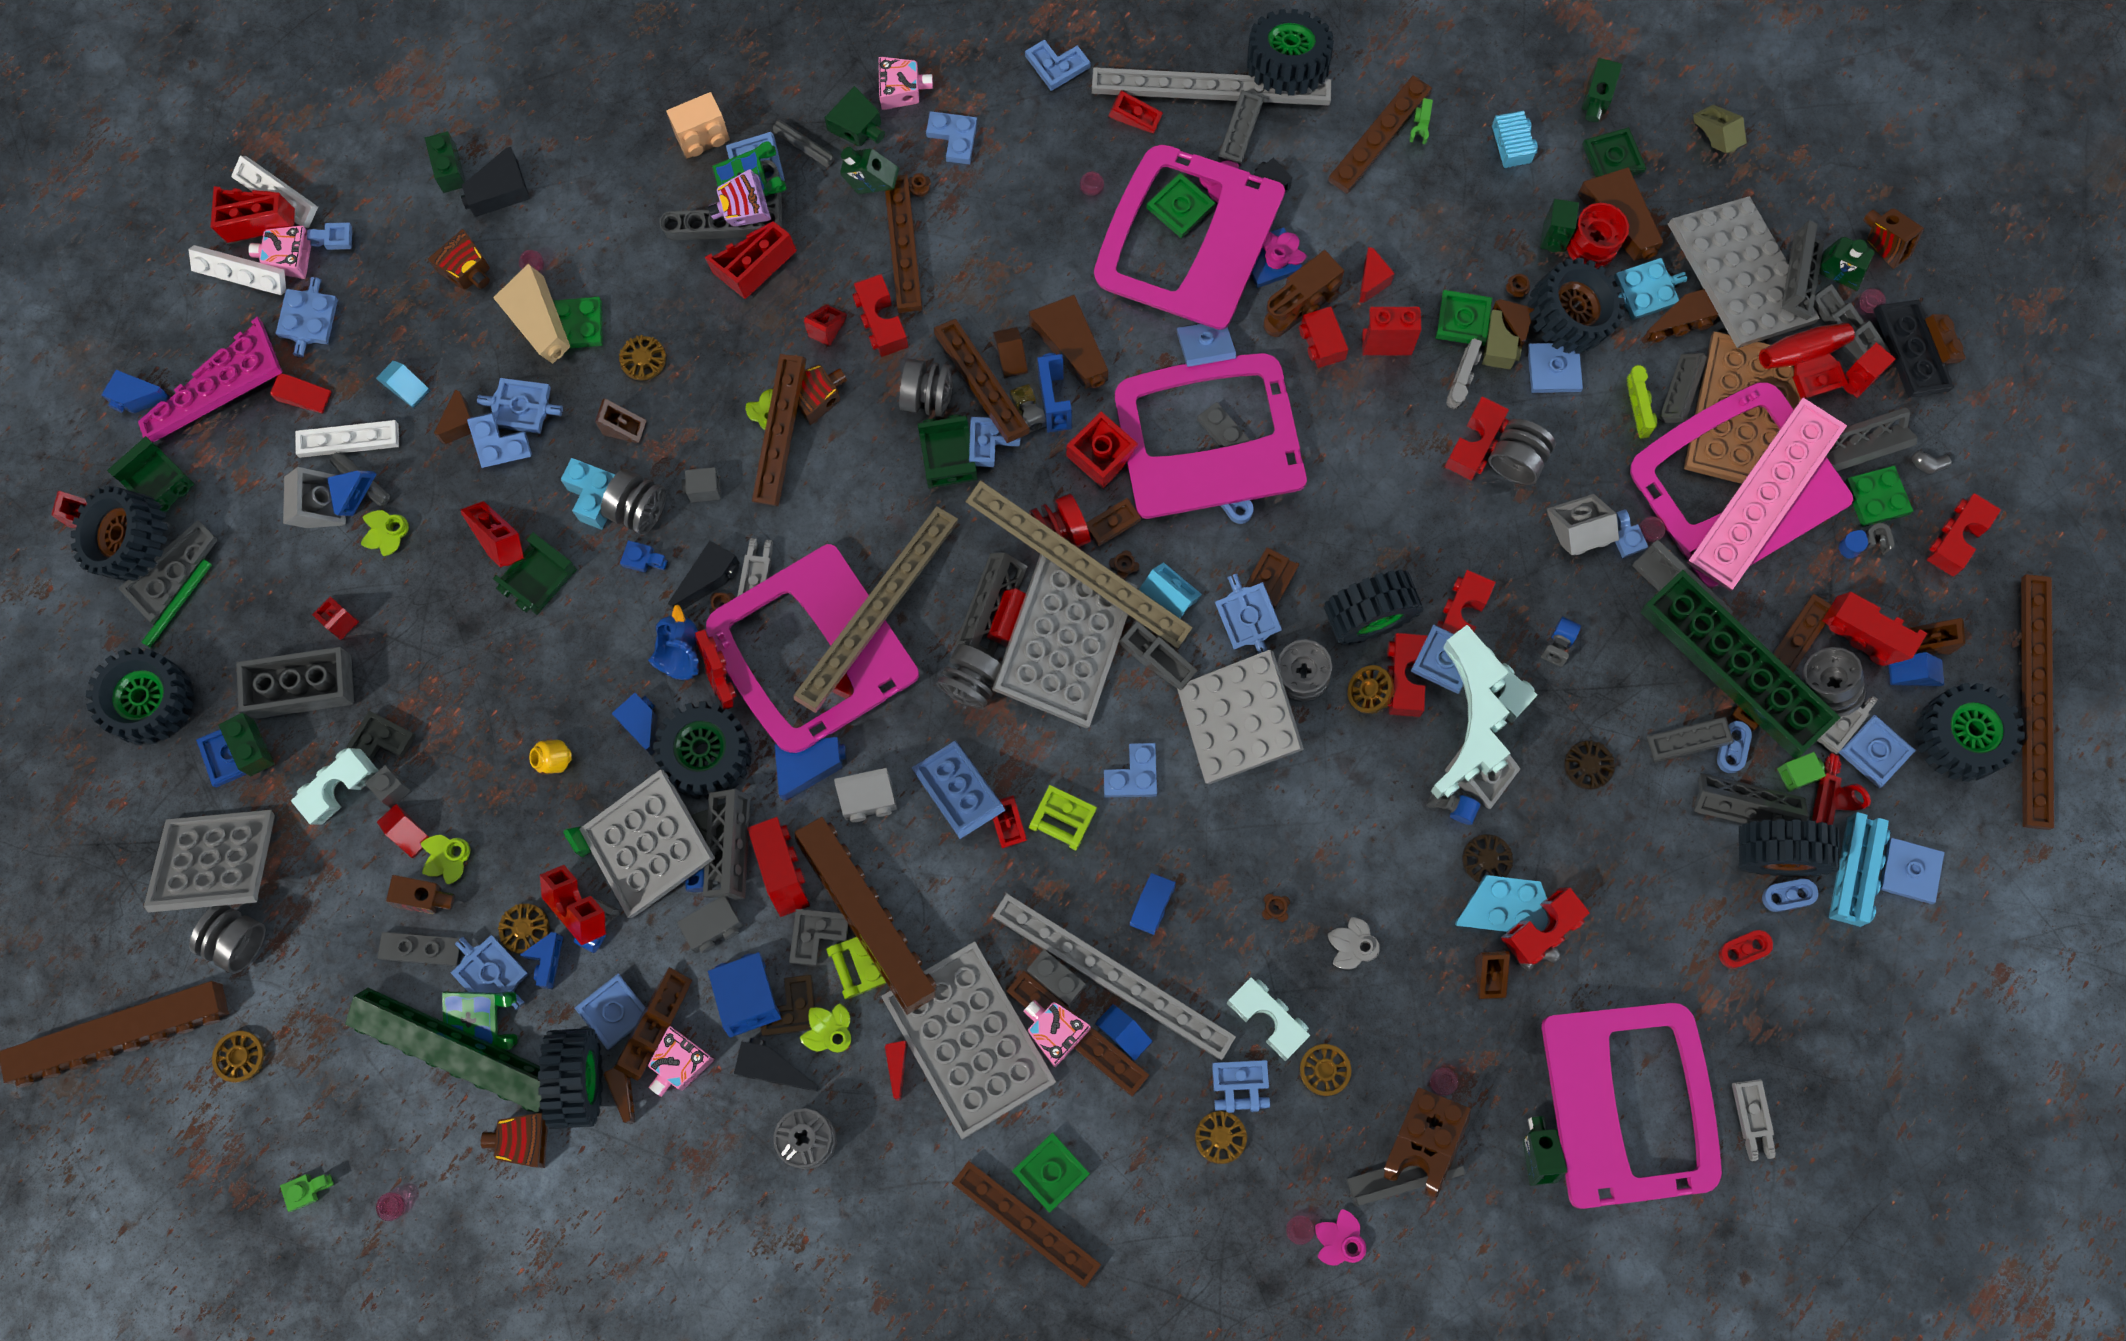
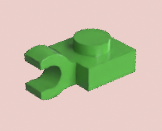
M1423 98L1421 108L1416 107L1414 122H1418V125L1411 130L1410 142L1414 141L1415 135H1421L1423 137L1422 144L1427 143L1432 99Z
M305 1174L280 1185L288 1212L296 1211L318 1201L316 1193L333 1186L334 1183L331 1175L325 1176L323 1174L311 1179V1175Z

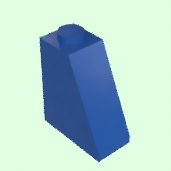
M838 737L822 738L816 744L798 753L786 752L775 744L778 790L782 801L793 798L843 768L842 760H846L845 744H840Z

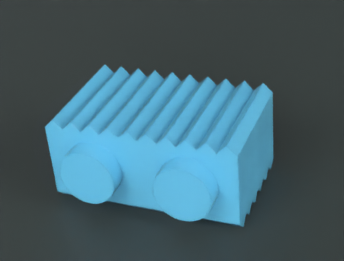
M1518 111L1496 115L1492 123V129L1503 167H1515L1532 163L1538 151L1536 139H1532L1531 121L1529 118H1526L1525 112Z

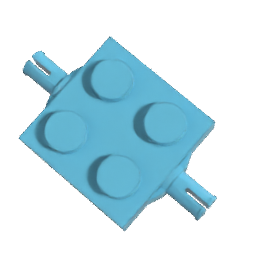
M1662 258L1620 271L1613 276L1616 279L1617 286H1620L1622 290L1618 297L1624 298L1625 304L1623 306L1628 310L1632 320L1673 307L1679 301L1675 285L1687 281L1685 272L1670 276Z

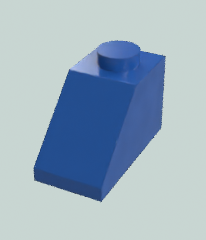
M115 370L102 393V396L109 402L108 406L121 413L126 410L134 414L156 406L160 401L166 402L170 398L159 386Z
M634 693L611 714L650 755H653L655 753L653 744L656 742L655 734L657 731V716L652 711L655 705L646 696L640 698Z

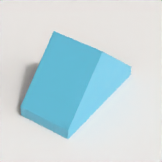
M392 361L376 378L412 408L430 391L408 368L396 361Z

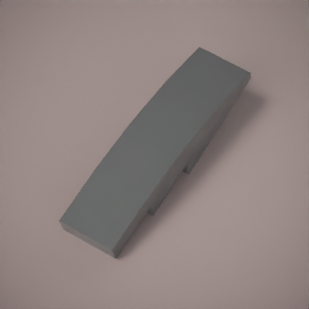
M1832 284L1825 286L1815 294L1813 307L1827 325L1849 323L1853 327L1855 333L1854 340L1845 345V347L1857 359L1876 342L1890 353L1870 321L1864 322L1851 302L1845 304Z

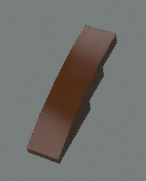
M670 967L667 969L626 1042L614 1069L636 1081L641 1078L652 1054L657 1050L666 1029L671 1025L690 987L692 979Z

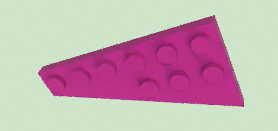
M258 316L251 321L253 325L245 333L240 331L234 336L235 341L228 348L219 349L191 374L194 378L185 386L182 384L174 389L176 393L168 401H160L138 421L143 438L146 436L152 442H155L282 373L264 324Z

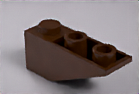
M1705 289L1685 294L1647 331L1642 339V343L1651 341L1652 343H1659L1669 336L1675 335L1680 337L1686 335L1691 330L1699 329L1702 331L1713 326L1714 321L1719 315Z

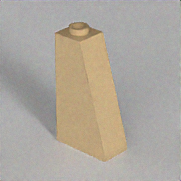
M527 264L493 298L539 355L553 364L570 348V344L544 276L530 264Z

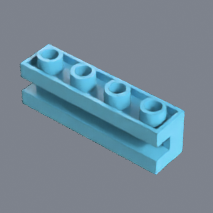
M1856 812L1847 817L1829 918L1861 927L1869 924L1876 914L1874 899L1881 887V881L1878 880L1880 870H1882L1885 864L1886 857L1883 855L1884 845L1888 843L1890 830L1887 829L1888 820L1881 818L1870 820L1867 819L1868 815Z

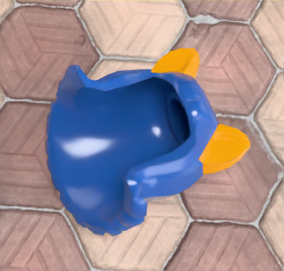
M675 605L672 615L662 618L656 624L655 651L648 661L653 667L666 673L671 678L690 680L699 673V658L695 651L697 645L695 633L698 631L693 621L684 616L680 605Z

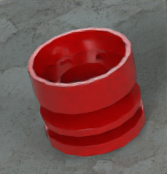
M1600 202L1589 205L1583 209L1576 221V229L1566 247L1569 256L1573 261L1577 258H1584V264L1589 260L1596 262L1594 266L1596 269L1600 266H1607L1612 262L1629 234L1628 220L1619 208L1611 204Z
M1071 493L1054 500L1056 512L1052 513L1046 504L1041 505L1043 517L1037 508L1029 510L1030 515L1076 547L1091 542L1082 512Z

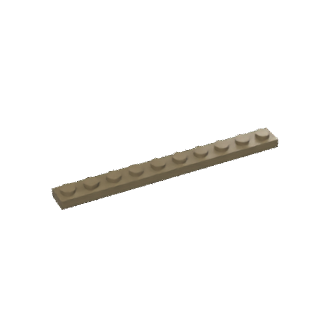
M979 480L966 499V503L1176 648L1180 647L1193 628L983 481Z
M936 506L794 694L795 701L815 713L819 710L955 528L958 518Z

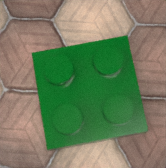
M1181 173L1147 203V209L1181 239L1215 208V202Z
M1443 290L1435 339L1469 344L1475 338L1482 341L1481 346H1485L1492 297Z
M600 297L553 300L570 348L603 346L602 300Z
M1895 466L1849 477L1844 481L1853 495L1852 504L1862 527L1907 516L1913 512Z
M1053 1132L1012 1170L1049 1213L1090 1175Z

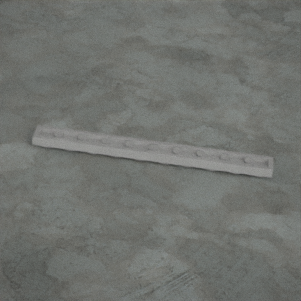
M1093 68L1092 94L1118 95L1122 90L1131 96L1238 101L1241 90L1264 97L1263 102L1330 105L1331 79H1325L1322 85L1318 83V88L1314 91L1308 88L1306 94L1301 95L1299 91H1295L1294 96H1288V91H1282V94L1279 95L1275 94L1274 88H1271L1270 91L1263 89L1264 83L1257 85L1254 82L1255 76L1250 77V75Z
M1006 893L992 915L997 921L1222 1061L1236 1038L1233 1034Z

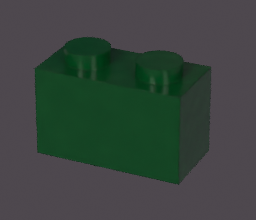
M446 131L424 137L434 178L442 192L446 193L461 189L462 184L466 181L457 146L449 132Z
M1554 198L1544 220L1540 248L1547 249L1550 252H1565L1576 229L1579 202Z
M242 712L218 724L238 770L251 777L275 765L254 719Z

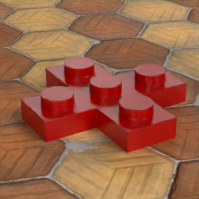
M705 629L695 633V639L705 663L706 675L715 696L718 695L723 710L732 708L733 698L736 697V693L732 683H726L728 681L725 675L727 671L724 655L721 650H717L713 636L708 637Z

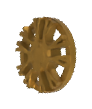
M637 335L636 338L627 340L622 350L620 349L619 362L624 373L630 378L649 380L656 377L663 370L666 364V353L661 343L654 339V337ZM643 342H649L646 347H643ZM639 343L640 347L636 349L634 344ZM630 347H632L634 351L630 353L627 352V350ZM661 352L662 358L653 357L654 354ZM655 362V363L660 364V365L657 367V366L653 365L652 363ZM633 363L634 366L630 370L625 367ZM651 367L653 372L645 375L644 369ZM640 368L639 374L636 375L637 369Z
M1369 665L1361 668L1352 676L1348 685V699L1351 705L1358 711L1366 714H1376L1384 707L1387 708L1388 704L1391 703V697H1394L1393 694L1395 693L1394 679L1388 671L1380 666ZM1373 670L1379 671L1375 679H1373ZM1358 679L1362 681L1360 688L1354 687ZM1388 684V690H1383V687ZM1382 693L1386 694L1385 698L1380 697ZM1364 698V702L1360 707L1357 703ZM1379 699L1381 703L1376 706V700Z
M532 904L515 905L504 912L505 914L502 915V919L498 924L501 942L507 949L518 954H522L531 947L528 939L532 938L536 944L547 936L550 931L547 915L543 910ZM523 909H527L526 918L523 917ZM533 910L537 911L539 915L534 920H531L530 915ZM518 911L519 917L515 920L510 915ZM506 921L514 922L513 926L506 925ZM540 921H544V924L535 926L534 924ZM511 929L512 933L505 937L504 930ZM536 930L544 931L541 939L534 936ZM516 936L517 938L510 945L509 942ZM521 940L525 941V949H517Z
M234 1031L225 1035L218 1041L213 1050L212 1065L214 1071L220 1078L228 1082L239 1083L252 1079L262 1069L264 1056H266L263 1043L254 1034L246 1031ZM238 1036H241L240 1045H238ZM249 1037L254 1042L249 1047H246V1041ZM229 1039L233 1043V1047L230 1049L224 1046V1043ZM257 1047L258 1051L250 1052V1050ZM219 1051L227 1052L226 1057L218 1056ZM254 1056H258L256 1065L251 1062ZM226 1060L228 1065L221 1070L218 1063ZM246 1065H249L252 1068L250 1072L245 1067ZM234 1067L230 1076L228 1077L227 1074L229 1073L231 1068ZM241 1068L244 1076L237 1078L238 1070Z
M1330 1044L1316 1045L1309 1049L1301 1060V1080L1312 1093L1320 1096L1335 1095L1341 1092L1350 1080V1061L1346 1054L1336 1046ZM1321 1049L1323 1058L1321 1060L1316 1059L1313 1054L1314 1051ZM1327 1049L1332 1050L1330 1059H1326ZM1337 1053L1344 1060L1340 1064H1335L1333 1062V1058L1337 1055ZM1308 1057L1316 1062L1315 1066L1306 1061ZM1304 1067H1311L1314 1073L1305 1076ZM1337 1067H1346V1072H1337ZM1335 1075L1345 1078L1341 1086L1335 1081ZM1316 1076L1318 1080L1311 1085L1308 1081ZM1330 1080L1332 1081L1333 1086L1335 1088V1090L1331 1091L1328 1084V1081ZM1320 1081L1325 1083V1091L1316 1089Z
M1216 1111L1206 1115L1200 1121L1195 1133V1142L1204 1158L1213 1163L1226 1164L1236 1160L1242 1154L1246 1146L1247 1134L1243 1123L1238 1117L1225 1111ZM1216 1116H1221L1222 1126H1217ZM1226 1117L1235 1121L1230 1128L1225 1126ZM1208 1119H1211L1214 1123L1213 1130L1203 1125ZM1239 1126L1241 1131L1232 1135L1230 1130ZM1200 1131L1210 1132V1137L1201 1136ZM1233 1137H1242L1241 1146L1233 1143ZM1210 1140L1211 1146L1204 1151L1200 1142ZM1230 1144L1237 1151L1235 1155L1227 1148ZM1214 1146L1218 1149L1214 1157H1211L1209 1154ZM1221 1149L1227 1151V1159H1219V1151Z

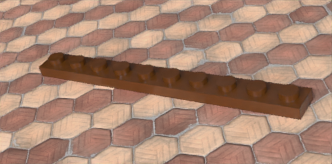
M2025 574L2021 577L2022 720L2024 723L2022 725V732H2025L2024 739L2022 740L2023 827L2051 830L2054 828L2052 577Z

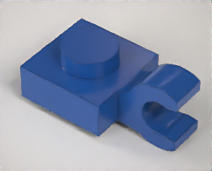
M628 541L620 565L646 573L648 566L665 570L668 560L664 559V555L653 553L654 549L652 546Z

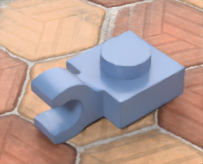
M325 223V230H307V240H311V246L319 247L324 245L327 250L352 249V226L350 223Z
M1626 509L1616 512L1619 540L1615 541L1622 558L1646 550L1648 545L1639 525L1631 527L1630 517Z

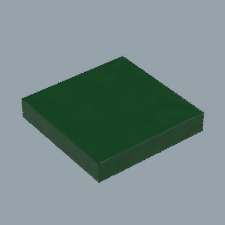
M1629 127L1585 139L1582 143L1596 177L1629 167L1632 176L1644 173L1646 170L1645 163Z

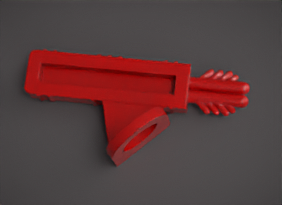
M1831 753L1825 759L1826 776L1820 779L1818 783L1812 821H1815V823L1824 822L1827 825H1833L1836 810L1857 811L1865 809L1871 804L1870 795L1863 786L1859 784L1840 786L1842 778L1837 777L1836 774L1840 773V766L1842 764L1839 760L1840 756ZM1855 790L1861 793L1864 802H1860L1856 798Z

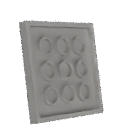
M1267 650L1190 680L1182 690L1177 688L1205 784L1218 782L1304 750L1272 650Z
M661 769L579 829L627 918H634L715 859L676 788L669 781L668 774Z
M272 810L166 819L144 903L146 911L149 913L257 902L275 818Z

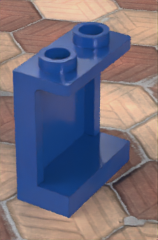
M1055 353L1045 354L1042 357H1038L1037 360L1047 433L1072 429L1070 400L1055 402L1052 381L1064 378L1062 354L1056 355Z
M759 952L746 954L739 960L721 963L714 969L708 970L722 1026L730 1038L781 1019L765 970L766 964Z

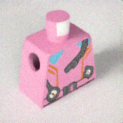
M879 57V98L882 110L919 103V89H933L932 74L919 75L916 61Z
M304 226L267 229L264 231L262 243H250L249 255L251 258H259L262 264L284 269L285 276L306 279L311 240H307V230Z
M1033 1000L1024 1010V1013L1034 1021L1028 1029V1033L1055 1068L1091 1030V1026L1055 1002L1045 1010L1036 1000Z
M669 1027L648 1065L649 1068L658 1074L648 1088L660 1097L663 1096L671 1084L683 1091L715 1059L676 1029Z

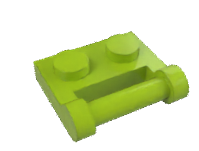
M1049 785L1029 825V829L1034 831L1040 830L1069 844V848L1077 851L1097 807ZM1047 814L1077 828L1075 835L1043 821L1044 815Z
M857 937L832 945L826 949L828 956L832 957L844 989L842 994L845 1000L886 984ZM846 951H850L862 983L854 986L842 955Z

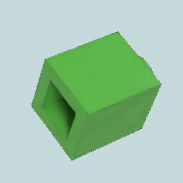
M1815 752L1789 761L1777 768L1788 792L1815 783L1826 776L1825 766L1822 760L1817 758Z

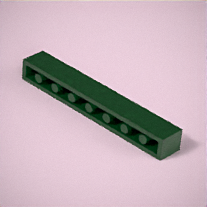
M366 988L353 996L345 1025L354 1028L357 1033L367 1034L378 1039L381 1044L391 1045L401 1050L405 1055L417 1057L425 1061L429 1066L441 1068L449 1072L451 1076L467 1080L479 1089H486L497 1094L503 1100L517 1103L527 1111L538 1113L542 1110L540 1109L541 1095L538 1092V1087H540V1079H538L539 1065L373 989Z

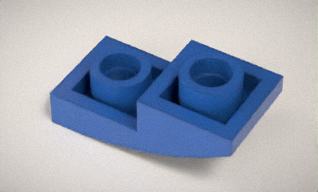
M1151 873L1134 910L1130 926L1155 935L1165 915V908L1175 890L1176 882Z

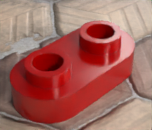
M1752 931L1723 944L1719 950V959L1728 968H1739L1770 954L1773 949V940L1765 931ZM1754 940L1760 944L1759 950L1753 947L1752 943ZM1729 951H1733L1736 954L1735 960L1729 957Z

